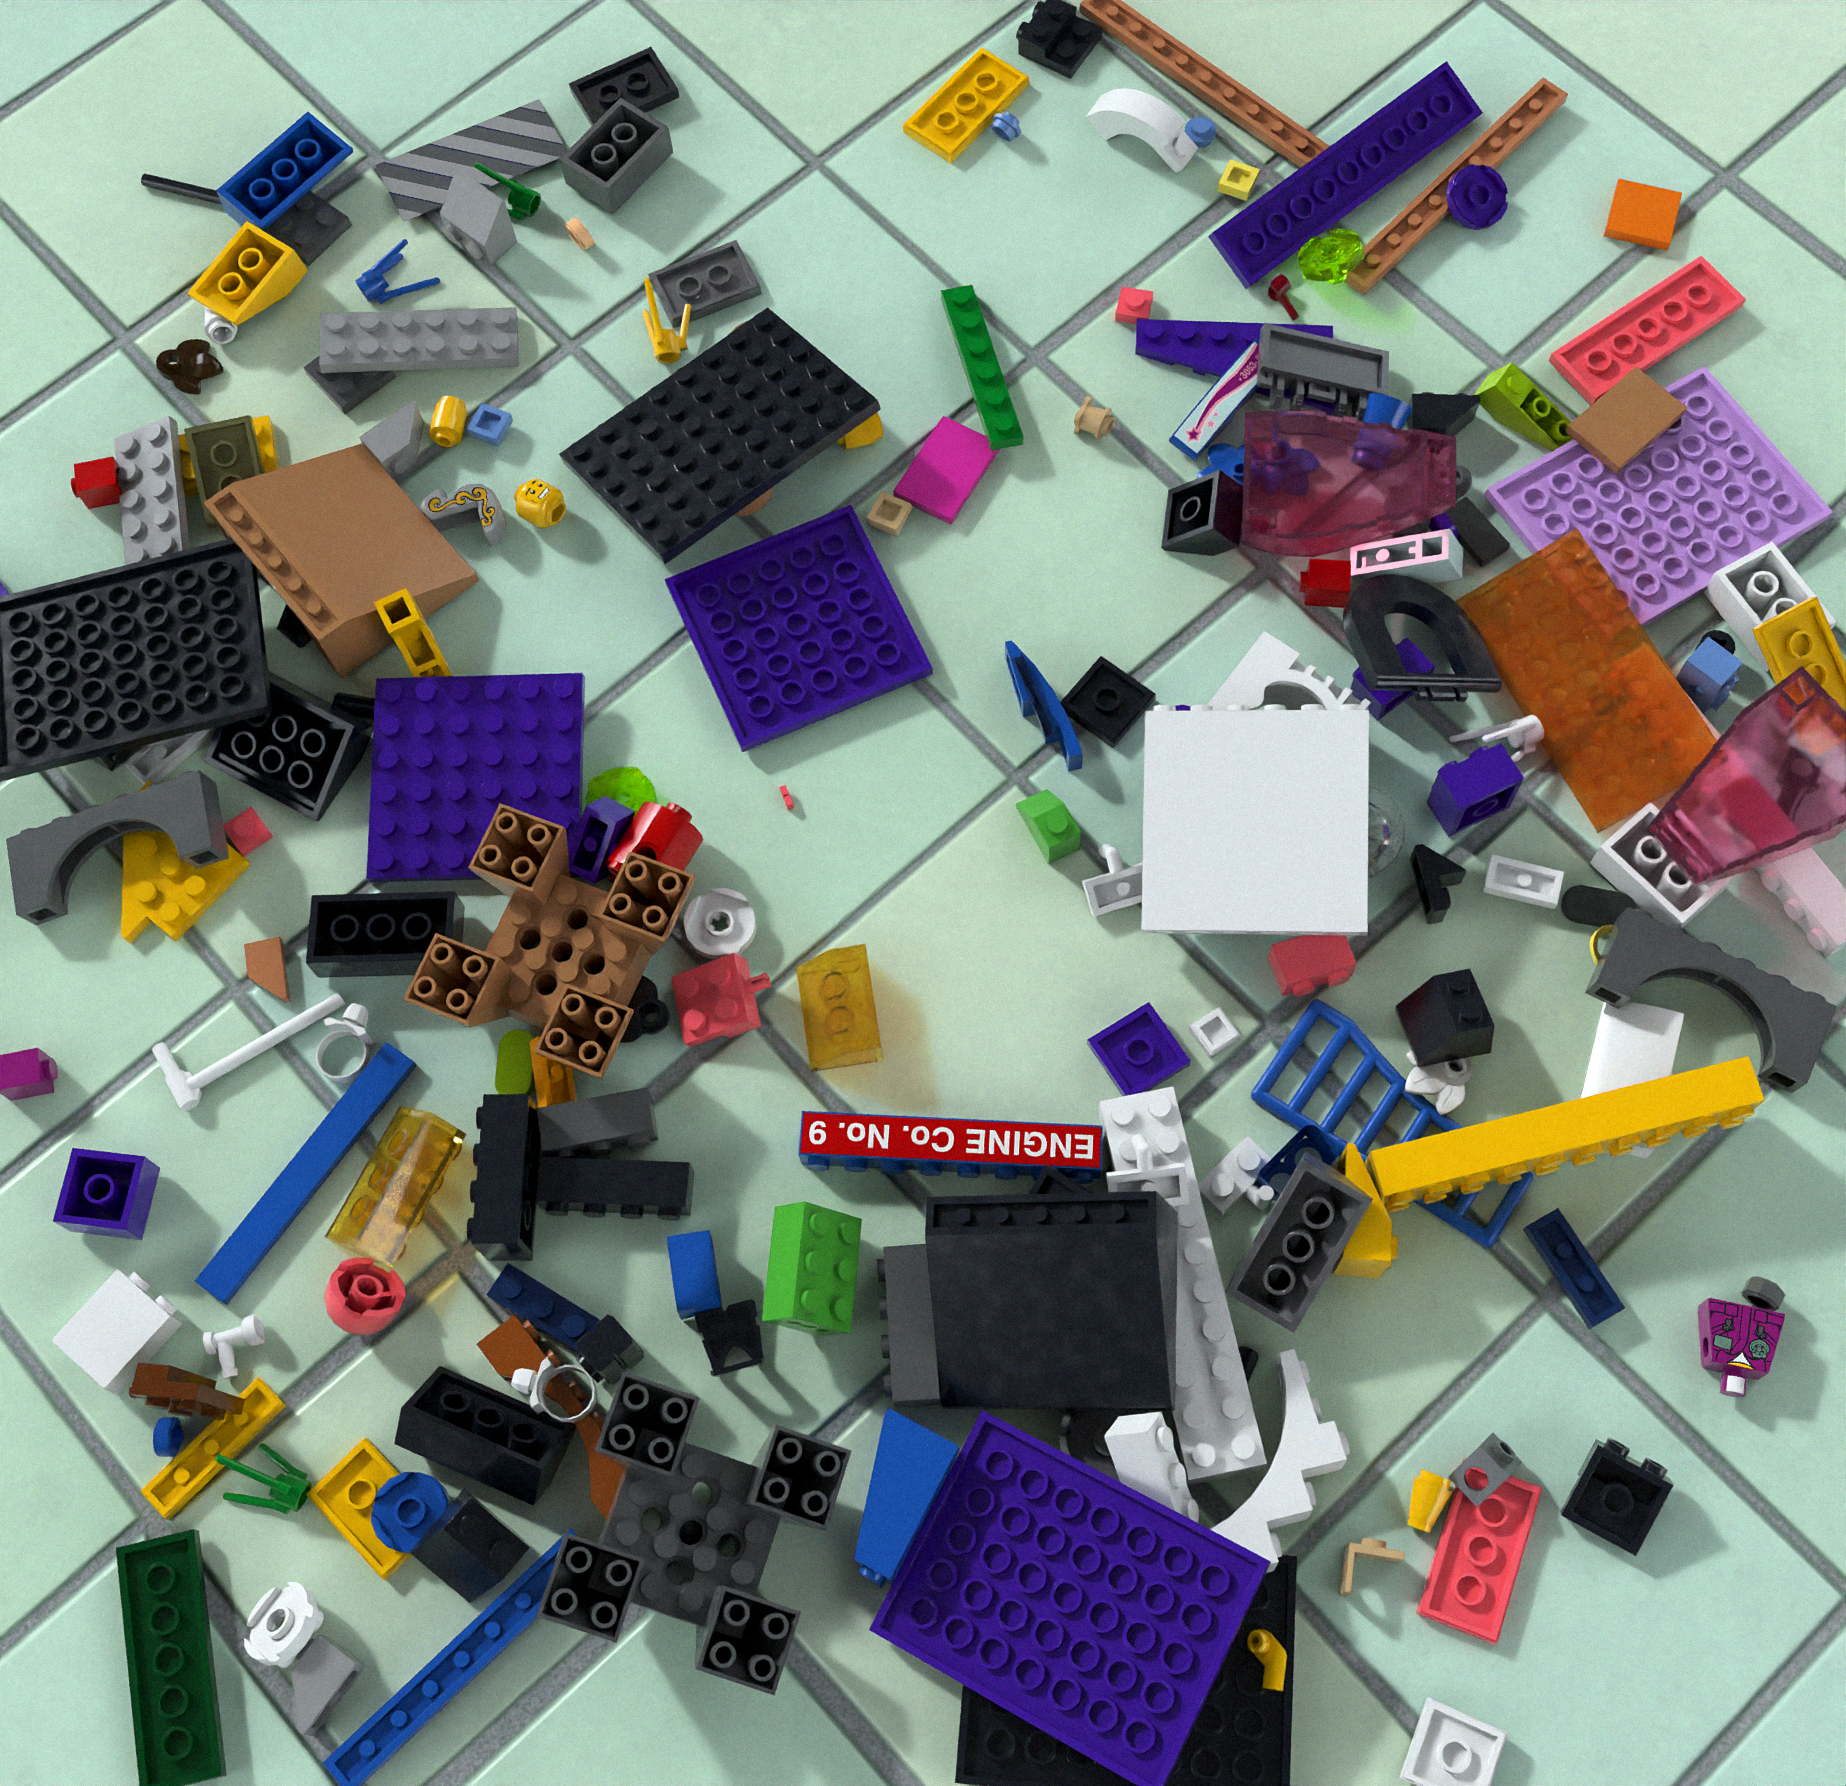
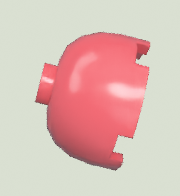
M355 1257L342 1261L337 1270L331 1274L325 1290L324 1300L328 1316L343 1331L354 1335H370L385 1329L398 1315L406 1295L404 1283L396 1271L391 1269L389 1273L386 1272L384 1269L373 1265L375 1260L371 1258Z

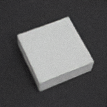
M1220 1007L1189 1026L1190 1033L1209 1059L1227 1049L1241 1038L1239 1032Z

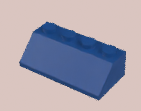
M307 112L216 191L225 213L238 224L243 226L248 221L264 231L353 153V148L311 113Z

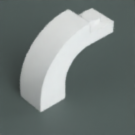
M1124 88L1109 91L1100 96L1086 115L1088 121L1105 140L1118 134H1130L1141 138L1155 149L1175 173L1184 169L1198 149L1181 128L1186 122L1182 116L1162 100L1139 90Z

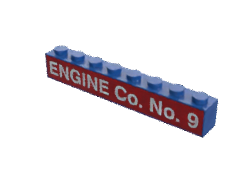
M802 1111L798 1155L801 1164L807 1165L809 1169L818 1171L829 1170L830 1166H845L844 1169L846 1171L857 1173L866 1172L867 1168H882V1172L887 1174H903L904 1170H919L921 1175L940 1176L942 1171L957 1172V1176L963 1178H977L980 1176V1173L995 1174V1178L1001 1180L1017 1179V1175L1032 1176V1179L1036 1181L1047 1164L1055 1167L1078 1184H1089L1093 1182V1179H1100L1103 1126Z

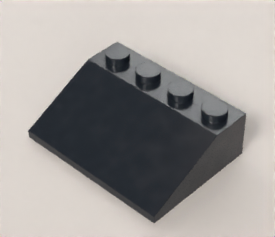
M268 671L273 713L218 726L203 761L315 821H320L363 758L372 736L374 725Z

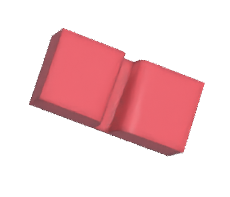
M786 785L779 787L787 809L794 808Z

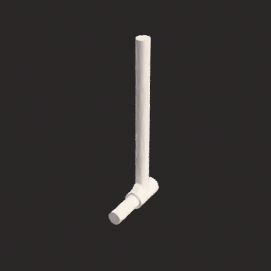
M337 992L194 1076L190 1072L179 1069L166 1043L156 1044L152 1051L166 1075L165 1082L180 1110L188 1111L200 1103L202 1094L200 1088L325 1017L346 1003L341 994Z

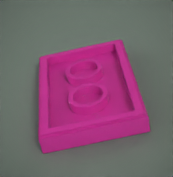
M943 416L893 490V495L942 521L952 524L1000 449L991 451L985 435Z

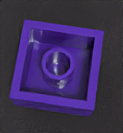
M1502 743L1491 748L1483 746L1471 753L1468 759L1460 763L1451 761L1441 767L1437 772L1438 775L1431 787L1432 789L1426 803L1447 836L1450 837L1510 808L1524 777Z
M72 1148L53 1222L70 1232L142 1240L160 1167L145 1156Z

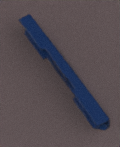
M1021 652V656L1012 658V661L1029 697L1044 737L1055 735V730Z

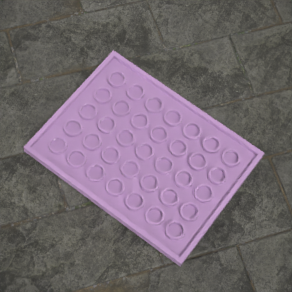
M1705 366L1664 388L1687 407L1685 414L1617 474L1573 439L1490 486L1485 492L1484 496L1608 648L1703 593L1716 571L1770 542H1773L1777 548H1780L1825 522L1833 513Z

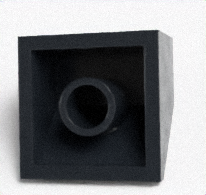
M1217 470L1168 490L1161 548L1171 552L1215 556L1239 547L1246 488L1221 470Z
M1470 968L1434 975L1396 1005V1013L1418 1067L1491 1053L1495 1025Z
M464 1488L410 1550V1554L466 1601L471 1603L501 1582L530 1547L519 1534Z

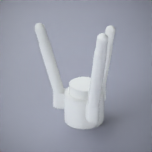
M1529 715L1522 719L1516 718L1507 723L1449 737V741L1453 743L1483 736L1482 740L1489 742L1507 737L1511 746L1514 748L1520 747V750L1511 757L1516 764L1524 756L1536 751L1535 743L1544 739V729L1540 720L1535 715Z

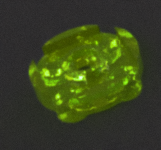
M1335 229L1329 231L1330 237L1320 240L1319 235L1308 240L1298 252L1299 268L1302 277L1312 281H1328L1329 284L1343 282L1347 278V273L1355 269L1365 258L1363 245L1357 233L1348 229Z
M618 767L607 770L599 776L592 778L588 784L586 805L604 796L616 800V797L624 795L631 798L626 801V807L636 811L635 816L644 802L657 804V795L651 781L637 767Z

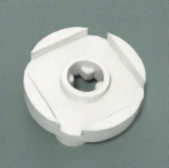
M717 888L702 897L699 895L689 904L684 915L683 924L690 946L698 954L708 959L716 960L732 953L741 956L743 951L750 946L756 934L757 923L753 908L741 893L732 889ZM721 917H726V923L729 925L728 928L720 932L715 931V927L711 925L712 921H719Z
M289 1582L287 1584L290 1587L282 1590L277 1587L271 1589L259 1600L249 1616L246 1626L252 1630L250 1641L244 1638L245 1649L252 1658L267 1666L278 1665L281 1668L290 1666L295 1661L297 1654L306 1645L312 1633L317 1631L323 1622V1612L318 1609L316 1596L299 1583ZM283 1619H285L284 1622H283V1624H282V1626L280 1627V1626H279L280 1622H281Z

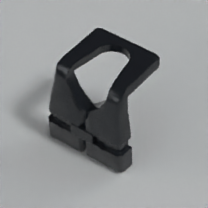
M749 1299L728 1305L725 1311L721 1308H716L696 1314V1324L699 1333H702L704 1337L702 1343L711 1363L713 1371H710L713 1377L716 1378L736 1370L764 1365L765 1360L762 1350L760 1326L756 1322L758 1314L754 1300ZM733 1345L744 1350L752 1358L749 1361L724 1367L726 1356Z

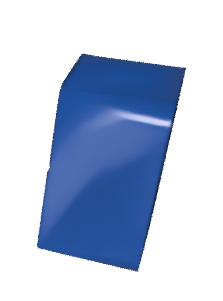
M1311 1124L1304 1126L1259 1171L1257 1185L1259 1187L1264 1185L1270 1186L1274 1191L1272 1199L1275 1202L1280 1194L1269 1184L1270 1180L1278 1173H1286L1290 1176L1293 1174L1297 1167L1295 1156L1300 1149L1310 1147L1317 1150L1322 1162L1329 1166L1336 1160L1339 1154L1338 1146L1317 1126Z
M710 1230L667 1236L675 1301L680 1319L695 1317L698 1313L716 1308L723 1309Z

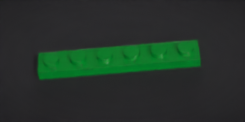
M973 285L941 290V301L990 450L1023 445L1024 436Z

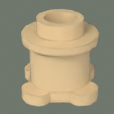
M1086 396L1074 418V433L1080 435L1082 430L1094 434L1095 439L1100 440L1103 435L1108 436L1112 431L1115 417H1112V409L1106 408L1104 410L1092 405L1093 398Z

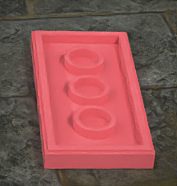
M1472 1467L1466 1471V1481L1472 1488L1480 1490L1487 1486L1488 1477L1482 1469ZM1510 1476L1477 1507L1455 1485L1416 1614L1491 1644H1497L1542 1487Z

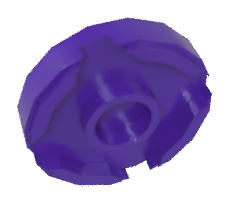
M1467 165L1454 174L1448 184L1446 198L1449 210L1455 220L1466 228L1473 230L1489 228L1502 219L1508 206L1505 196L1508 193L1506 184L1500 174L1490 166Z

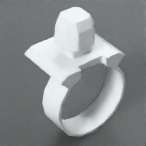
M355 1003L347 1007L342 1017L344 1022L333 1018L323 1019L331 1033L322 1039L317 1047L315 1057L317 1066L322 1073L334 1082L347 1083L356 1080L369 1064V1047L376 1044L364 1028H362L366 1025L368 1010L366 1007ZM346 1035L354 1036L361 1040L364 1047L363 1061L356 1070L344 1076H331L324 1071L322 1057L330 1043Z
M546 1357L541 1362L538 1375H536L537 1372L535 1370L523 1368L515 1370L511 1386L518 1392L529 1396L531 1394L530 1405L537 1414L546 1410L552 1418L560 1422L573 1423L585 1418L592 1411L596 1403L597 1389L594 1380L584 1369L576 1365H563L555 1368L553 1363ZM566 1370H576L586 1374L593 1388L592 1399L588 1407L579 1415L571 1418H561L552 1414L547 1409L544 1399L545 1387L549 1380Z

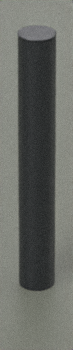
M146 173L142 175L141 183L143 186L221 204L216 190Z

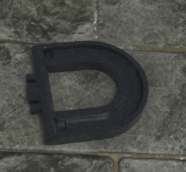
M1395 574L1377 575L1363 581L1346 603L1343 611L1344 631L1370 690L1412 691L1417 701L1428 699L1429 701L1453 702L1454 699L1457 702H1465L1468 698L1467 692L1498 693L1501 690V677L1474 622L1452 598L1439 589L1408 576ZM1391 613L1406 614L1426 624L1438 637L1455 674L1407 673L1385 625V615Z

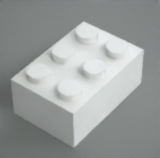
M1773 542L1716 571L1703 592L1765 672L1770 670L1752 629L1808 598L1817 597ZM1819 600L1832 629L1837 621Z
M1651 802L1604 842L1590 862L1620 892L1630 896L1638 909L1649 912L1654 919L1666 925H1674L1680 928L1686 926L1720 895L1733 878Z

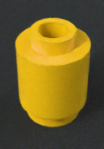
M444 396L440 399V402L436 403L429 430V435L436 444L442 447H452L461 443L468 415L466 404L463 400L454 396Z
M875 413L836 441V445L842 444L844 450L874 444L876 439L883 438V429L878 413Z

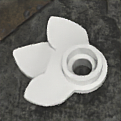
M1412 1051L1407 1053L1408 1060L1415 1068L1408 1075L1405 1091L1419 1095H1434V1103L1440 1115L1448 1114L1457 1109L1465 1099L1464 1085L1468 1083L1473 1074L1470 1060L1463 1058L1418 1067ZM1449 1064L1456 1065L1460 1071H1452L1449 1068Z

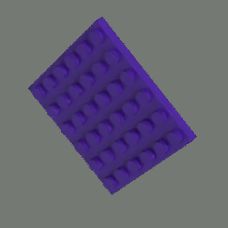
M852 505L664 579L742 752L933 674V668Z
M583 673L376 678L366 879L369 882L484 880L468 867L500 803L565 827L569 855L582 818L585 677ZM570 871V878L580 877Z

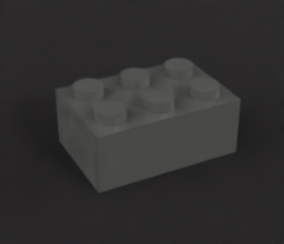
M620 97L559 160L565 182L568 186L614 214L673 153L669 128Z

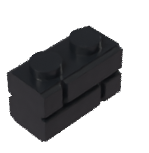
M607 1314L594 1326V1332L588 1331L576 1342V1348L581 1353L576 1360L597 1383L605 1379L608 1384L614 1385L620 1380L623 1371L627 1372V1368L632 1369L644 1358V1352L613 1316Z

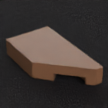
M280 937L244 944L248 978L261 988L277 996L283 1002H291L283 940Z

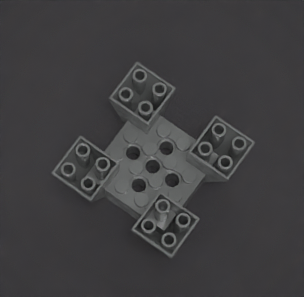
M623 1371L594 1450L624 1469L599 1542L596 1543L565 1532L536 1616L616 1643L630 1604L696 1625V1670L775 1696L801 1612L755 1597L779 1521L827 1530L852 1451L777 1424L771 1430L751 1465L686 1443L685 1440L700 1398ZM698 1482L706 1484L710 1489L711 1497L706 1505H700L693 1499L692 1491ZM647 1508L654 1509L660 1516V1525L654 1532L645 1530L641 1524V1515ZM686 1521L693 1523L698 1531L697 1539L691 1545L683 1543L679 1537V1529ZM724 1534L731 1536L735 1542V1550L728 1558L721 1556L717 1550V1542ZM672 1561L679 1562L684 1568V1578L677 1585L669 1583L665 1575L666 1568Z

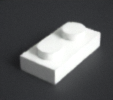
M1492 854L1489 859L1482 892L1554 910L1558 904L1564 872Z

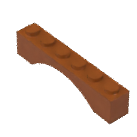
M515 1315L477 1343V1346L497 1373L507 1382H512L514 1372L517 1369L535 1370L537 1372L536 1375H538L541 1362L546 1357L553 1363L555 1368L563 1366L551 1349L544 1354L536 1342L542 1337L530 1321L527 1320L522 1324ZM559 1373L549 1380L545 1387L544 1395L560 1405L570 1417L579 1415L585 1410L581 1402L587 1397L574 1380L566 1384ZM595 1410L582 1420L574 1422L581 1434L588 1454L591 1475L590 1499L603 1517L607 1519L624 1469L594 1451L605 1422ZM647 1508L641 1516H643L647 1511H649L650 1508Z

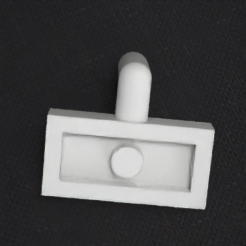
M1109 844L1101 845L1098 852L1101 857L1107 860L1110 872L1082 881L1090 912L1094 917L1142 902V863L1124 868L1119 850Z
M1135 1135L1131 1140V1144L1136 1152L1138 1169L1106 1173L1109 1192L1157 1191L1171 1206L1190 1204L1184 1163L1153 1167L1151 1147L1143 1135Z
M1247 1135L1198 1184L1201 1197L1221 1217L1243 1195L1258 1209H1267L1273 1198L1274 1191L1268 1185H1264L1259 1189L1255 1183L1258 1180L1259 1171L1272 1158Z

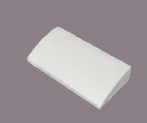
M1604 1002L1581 1098L1671 1076L1684 1013L1634 1002H1627L1620 1009H1617ZM1646 1142L1632 1146L1633 1151L1628 1154L1647 1159L1655 1147L1648 1148Z

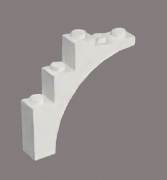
M1295 1349L1279 1352L1275 1363L1282 1394V1426L1276 1455L1271 1467L1253 1495L1229 1518L1210 1529L1269 1560L1271 1563L1267 1572L1274 1571L1279 1562L1278 1557H1282L1278 1536L1275 1532L1270 1533L1269 1529L1308 1520L1313 1511L1312 1506L1316 1505L1313 1487L1310 1481L1304 1482L1303 1479L1341 1470L1347 1460L1346 1456L1350 1454L1347 1438L1343 1431L1338 1432L1335 1421L1318 1423V1421L1322 1420L1321 1409L1316 1397L1310 1398L1306 1385L1310 1382L1309 1372L1305 1361H1298Z

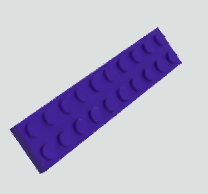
M1446 61L1212 232L1208 237L1244 288L1248 289L1478 118L1483 112Z

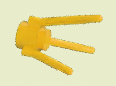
M645 278L644 284L652 320L647 310H644L642 314L653 345L654 357L661 363L678 361L681 358V351L688 349L686 338L691 305L686 304L684 307L679 337L672 329H662L651 281L649 278Z

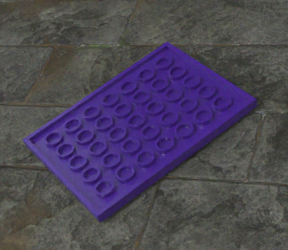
M981 1410L869 1630L1137 1786H1165L1271 1562Z

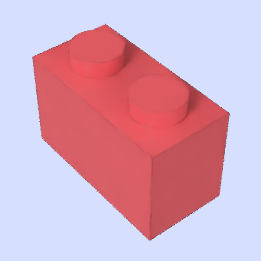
M1302 935L1272 944L1268 955L1282 996L1293 993L1294 996L1298 997L1311 993L1315 990L1316 986L1327 983L1329 986L1343 984L1350 979L1357 964L1347 937L1341 935Z

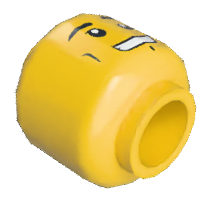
M538 478L532 479L526 484H521L514 495V500L516 501L515 509L518 516L539 528L556 525L562 519L566 510L562 492Z

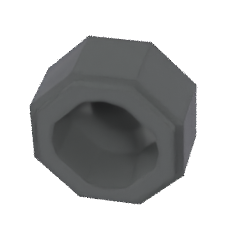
M1758 1276L1749 1278L1741 1292L1742 1296L1749 1303L1769 1311L1779 1309L1785 1297V1293L1776 1283Z

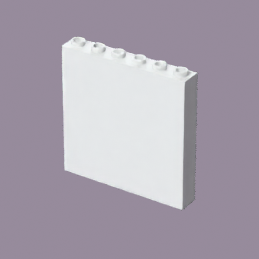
M1271 704L1265 705L1264 710H1249L1248 705H1229L1227 710H1212L1210 705L1190 706V711H1176V707L1172 705L1154 706V711H1145L1141 930L1143 933L1367 936L1369 710H1361V705L1342 704L1339 705V710H1324V706L1319 704L1302 705L1301 710H1286L1285 705Z

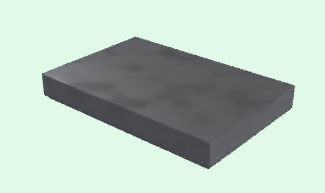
M737 240L648 274L654 291L673 329L681 326L686 304L691 305L689 322H692L762 294L761 287Z

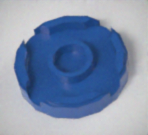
M403 1472L389 1479L378 1490L374 1499L373 1512L371 1511V1523L376 1536L388 1548L404 1554L410 1553V1550L452 1502L447 1489L436 1478L421 1472Z

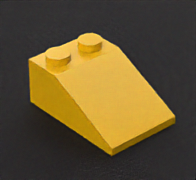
M246 221L187 294L195 301L235 326H238L289 295L307 273L308 269L294 249Z
M1347 1143L1338 1160L1337 1170L1373 1198L1333 1266V1274L1380 1278L1386 1268L1391 1267L1392 1259L1397 1258L1398 1236L1392 1235V1222L1356 1145Z

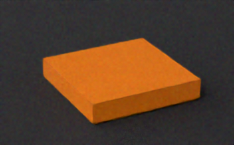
M1618 179L1603 236L1668 250L1682 192Z

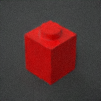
M113 456L74 464L75 478H71V488L75 497H80L88 509L120 503L119 496L122 495V488L118 484L117 477L120 466Z
M1309 558L1307 571H1301L1299 577V592H1305L1304 605L1345 608L1350 594L1351 561Z

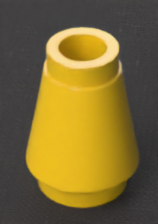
M1421 1469L1418 1478L1414 1477L1407 1525L1430 1533L1432 1526H1434L1452 1494L1449 1491L1452 1481Z

